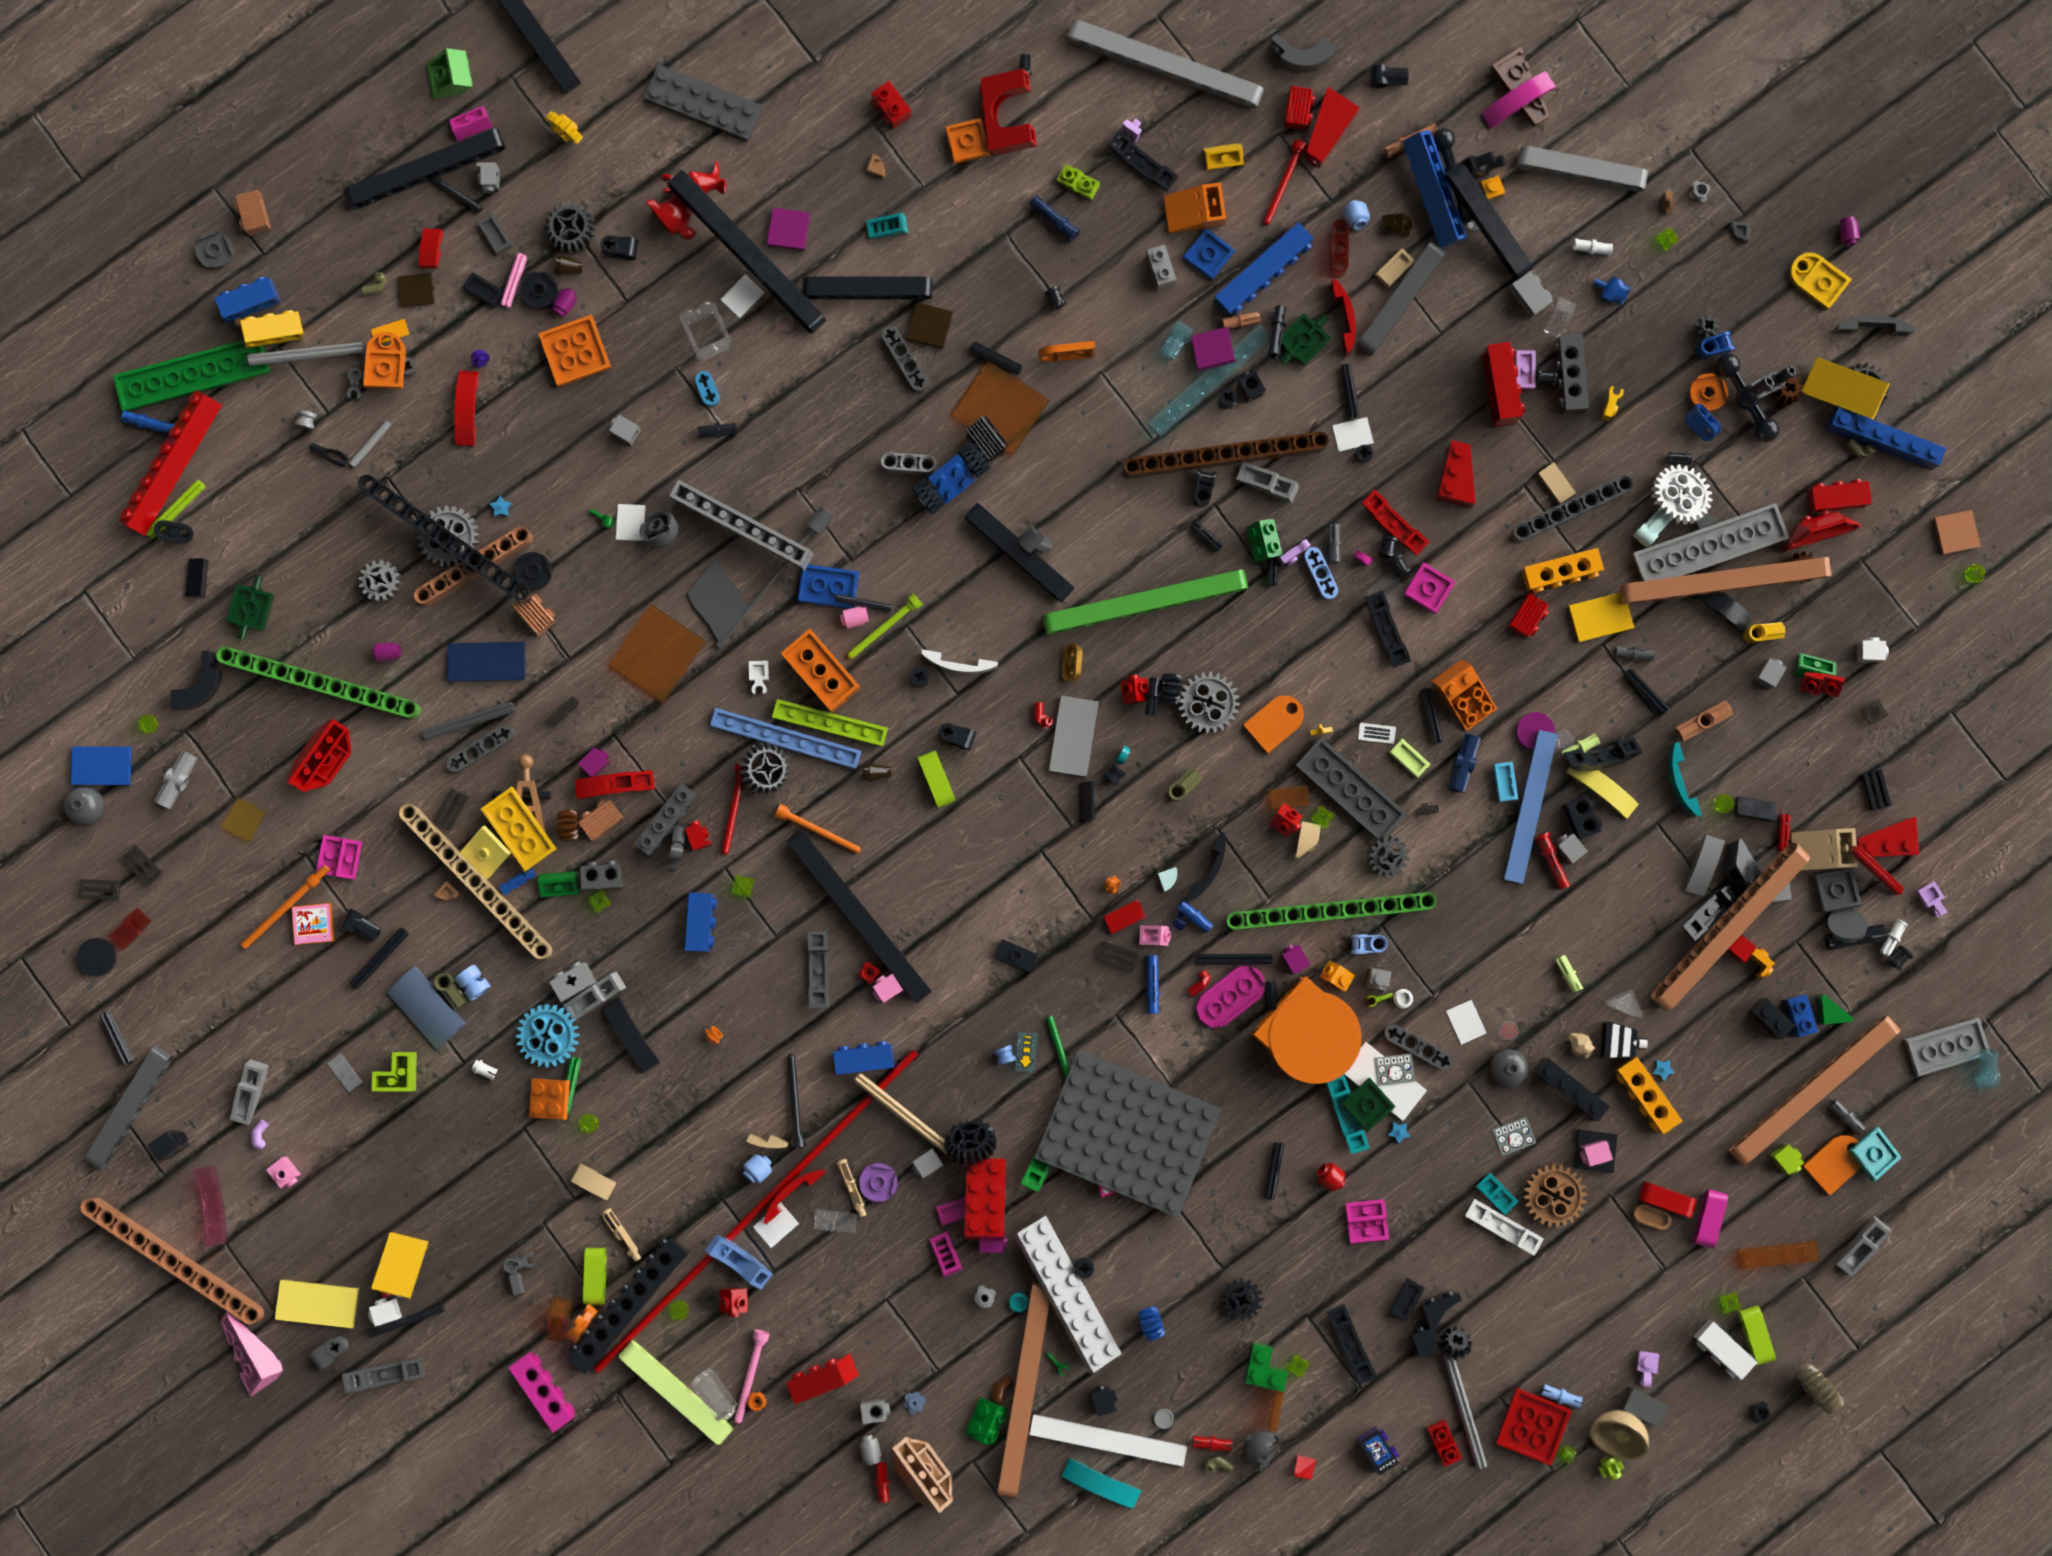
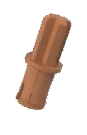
M1258 312L1244 315L1239 313L1238 316L1222 318L1223 328L1228 327L1229 329L1238 327L1242 329L1243 326L1260 323Z

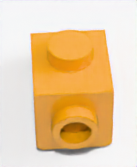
M1756 948L1750 956L1761 966V969L1755 975L1757 978L1768 977L1773 971L1772 966L1775 964L1768 958L1769 954L1761 948Z
M1328 961L1320 977L1346 992L1355 975L1339 964Z

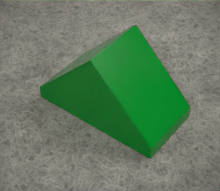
M1818 994L1816 996L1819 1024L1846 1023L1854 1020L1853 1017L1825 994Z

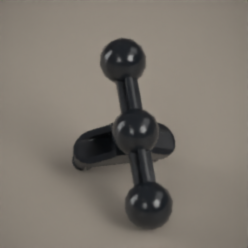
M1440 128L1434 132L1433 139L1437 151L1442 154L1446 166L1444 171L1447 173L1457 165L1452 151L1455 136L1450 129ZM1492 151L1478 157L1472 155L1459 162L1468 169L1474 180L1488 176L1492 170L1506 165L1503 155L1495 157ZM1455 195L1456 205L1463 224L1472 222L1473 219Z
M1731 353L1723 354L1716 362L1717 372L1723 377L1730 378L1737 390L1735 398L1737 405L1742 409L1749 410L1757 423L1755 427L1756 437L1763 442L1774 441L1779 435V425L1775 420L1766 418L1758 403L1782 388L1787 380L1796 375V369L1789 365L1780 372H1772L1746 385L1738 372L1741 365L1739 358Z

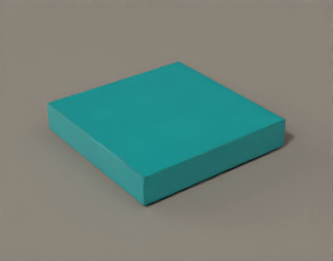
M1874 1127L1849 1150L1872 1182H1876L1902 1158L1879 1127Z

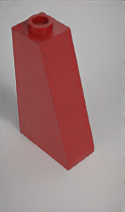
M1330 87L1326 90L1305 156L1309 164L1320 168L1350 126L1360 108Z

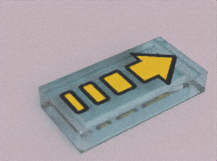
M1018 1033L1015 1071L1035 1072L1038 1033Z

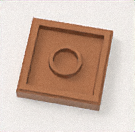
M1972 510L1933 518L1941 555L1981 547Z

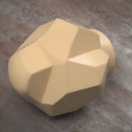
M1581 1033L1569 1034L1568 1039L1571 1042L1572 1054L1587 1059L1596 1049L1592 1045L1589 1036Z

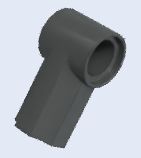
M1034 527L1019 540L1020 545L1029 553L1034 550L1043 554L1049 553L1052 550V540L1042 535Z

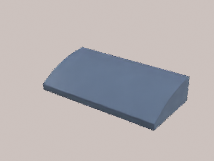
M413 966L387 992L436 1050H439L467 1025L418 967Z

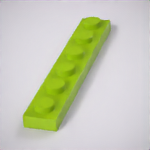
M779 699L776 700L772 715L774 719L882 747L884 746L888 731L887 727Z

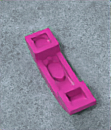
M1545 71L1504 95L1485 109L1481 115L1489 128L1493 129L1507 120V117L1536 98H1541L1549 93L1556 86Z

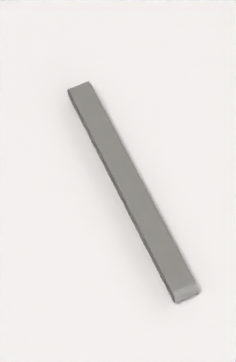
M1080 20L1072 21L1066 37L1069 42L1250 108L1258 107L1264 91L1261 86Z

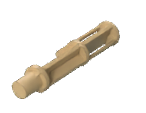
M841 1159L836 1165L839 1167L845 1182L844 1185H846L853 1202V1208L857 1210L860 1218L867 1215L864 1209L865 1204L862 1202L855 1179H853L848 1167L847 1159Z
M605 1209L601 1216L616 1238L625 1242L629 1248L627 1255L631 1256L635 1262L641 1259L638 1248L612 1209ZM610 1212H612L620 1226L616 1225V1223L609 1214ZM605 1215H607V1217L615 1227L614 1230L611 1228V1226L605 1219Z

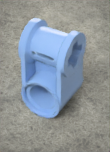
M1350 935L1352 939V951H1350V954L1380 953L1386 950L1388 945L1387 939L1382 935ZM1377 938L1383 941V947L1380 950L1373 946V942Z

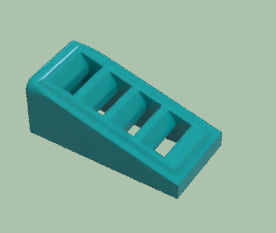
M903 213L866 220L869 239L908 233L906 216ZM898 220H899V226H900V228H897V221H898ZM889 222H892V230H890ZM881 223H884L885 231L883 232ZM873 224H877L878 233L874 232Z

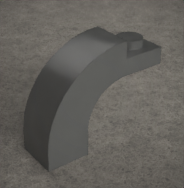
M1277 33L1270 42L1271 50L1275 54L1281 55L1279 64L1296 72L1318 70L1327 65L1336 56L1338 47L1325 36L1314 47L1307 50L1293 48Z

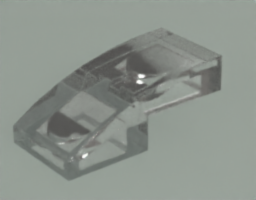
M816 1209L814 1229L854 1234L856 1233L858 1214Z

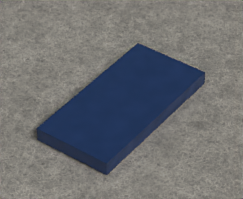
M525 642L448 643L449 682L526 680Z

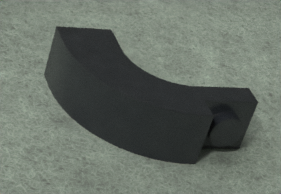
M201 651V676L195 685L188 689L171 690V709L176 711L193 710L205 705L214 697L220 687L223 675L222 671L215 669L218 659L214 652Z

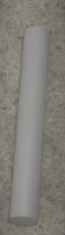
M385 420L349 463L356 467L392 424Z

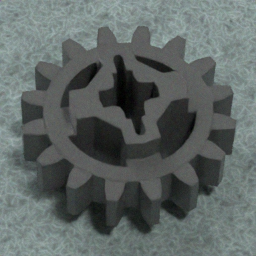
M1389 835L1388 839H1386L1385 836H1381V841L1375 839L1376 845L1369 846L1372 852H1367V855L1371 856L1367 862L1372 864L1370 868L1373 871L1376 870L1378 875H1381L1383 872L1384 877H1388L1389 873L1395 877L1396 871L1402 873L1400 868L1407 867L1404 862L1410 860L1409 857L1405 856V854L1409 853V850L1403 849L1406 844L1404 842L1400 843L1401 839L1398 837L1394 839L1392 835ZM1390 844L1396 845L1398 849H1392ZM1379 863H1380V864H1384V863H1385V866H1386L1387 868L1380 867V866H1379Z

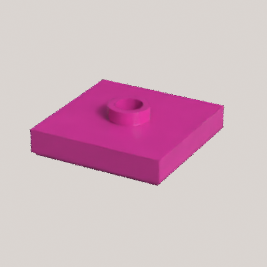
M1423 562L1403 596L1436 615L1454 586L1455 581Z

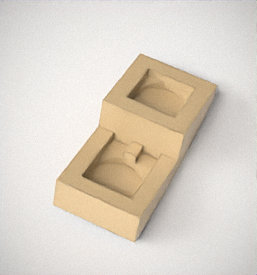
M750 1134L746 1141L765 1148H785L789 1146V1142L774 1135H771L769 1140L766 1141Z
M581 1163L571 1179V1182L605 1200H608L616 1185L615 1181Z

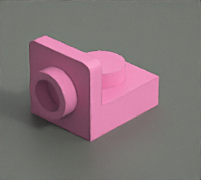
M1140 925L1139 945L1168 946L1171 938L1168 926Z

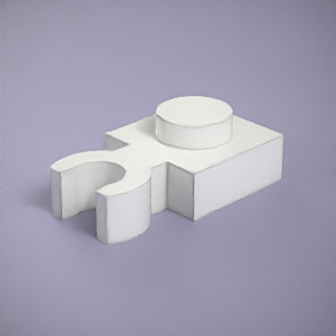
M749 661V681H755V684L752 686L753 694H756L757 687L763 688V694L767 693L764 681H769L768 661Z

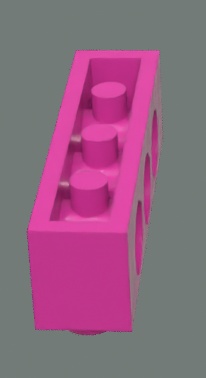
M531 1351L511 1365L509 1369L552 1432H555L575 1417V1409L571 1403H566L563 1398V1391L559 1386L555 1387L551 1381L553 1380L552 1375L548 1370L542 1368L540 1365L542 1363L541 1359ZM529 1370H534L537 1373L536 1379L529 1377ZM540 1386H545L548 1389L546 1396L540 1393ZM551 1402L559 1405L558 1412L552 1411L550 1407Z

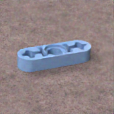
M1311 547L1304 554L1305 563L1321 597L1325 600H1331L1337 595L1338 587L1321 551L1318 548ZM1310 552L1318 555L1316 557L1317 564L1319 562L1322 563L1320 565H1317L1314 569L1312 568V566L1315 565L1314 560H1309L1308 558L1310 556ZM1324 569L1326 577L1319 579L1316 576V570ZM1327 579L1330 580V582H1327L1328 587L1334 589L1331 596L1329 593H1324L1326 590L1325 584L1320 585V583L1325 582Z

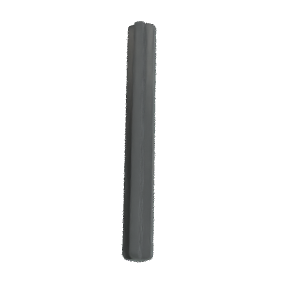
M508 702L422 731L425 740H430L515 712V707L512 702Z

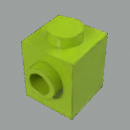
M1785 1143L1769 1155L1779 1169L1787 1175L1796 1174L1801 1170L1800 1166L1804 1163L1801 1159V1153L1795 1147L1792 1148L1789 1144Z

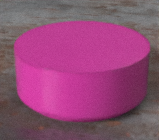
M1359 550L1355 551L1353 557L1362 564L1369 566L1372 559Z

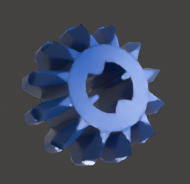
M1153 1306L1139 1311V1321L1146 1339L1151 1341L1163 1337L1165 1330L1158 1309Z

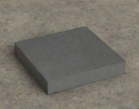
M1852 868L1813 876L1822 913L1855 908L1862 905Z

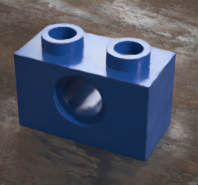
M1807 994L1782 1000L1787 1018L1795 1025L1791 1030L1793 1037H1803L1818 1032Z

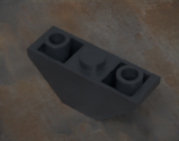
M1742 838L1727 845L1724 870L1734 887L1746 891L1762 873Z

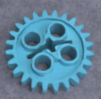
M546 1004L544 1008L542 1005H539L537 1010L535 1008L530 1009L531 1014H524L527 1020H520L523 1026L517 1027V1030L521 1031V1034L516 1035L517 1038H521L517 1045H523L520 1053L526 1051L525 1059L532 1057V1064L538 1061V1066L540 1067L545 1062V1066L550 1067L552 1062L553 1066H557L558 1061L562 1064L565 1062V1058H571L569 1052L576 1051L573 1045H577L579 1042L574 1040V1038L580 1036V1034L574 1033V1030L579 1027L572 1025L575 1019H568L571 1014L570 1012L565 1015L563 1014L565 1008L557 1011V1005H553L552 1008H550V1004ZM539 1019L544 1021L543 1029L538 1027L537 1022ZM557 1024H560L563 1028L561 1034L556 1031ZM548 1032V1035L551 1036V1038L547 1039L545 1033ZM534 1038H537L540 1042L538 1048L533 1045ZM553 1042L558 1046L557 1052H553L551 1049Z

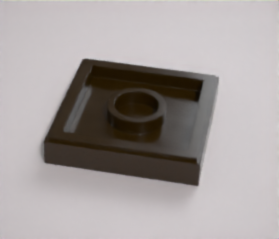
M916 302L907 340L944 349L953 311Z

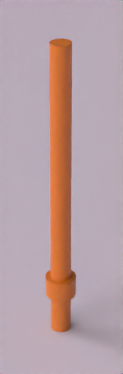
M324 865L315 874H311L306 879L307 882L241 943V946L247 949L308 890L316 887L320 883V879L330 869Z

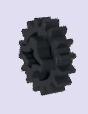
M1243 1277L1240 1278V1282L1233 1279V1285L1227 1283L1228 1290H1222L1225 1297H1221V1301L1226 1302L1222 1305V1308H1228L1226 1314L1230 1315L1233 1313L1234 1320L1240 1316L1241 1321H1244L1245 1316L1251 1320L1252 1313L1257 1316L1256 1309H1262L1259 1302L1264 1301L1262 1297L1258 1296L1262 1293L1261 1290H1256L1258 1285L1256 1283L1251 1285V1279L1244 1282ZM1243 1286L1241 1290L1237 1292L1233 1291L1235 1288ZM1250 1289L1253 1291L1255 1295V1300L1251 1299L1249 1296ZM1245 1295L1244 1297L1248 1302L1239 1304L1240 1301L1236 1297ZM1229 1298L1235 1302L1234 1309L1230 1306ZM1251 1307L1250 1310L1242 1312L1244 1308Z

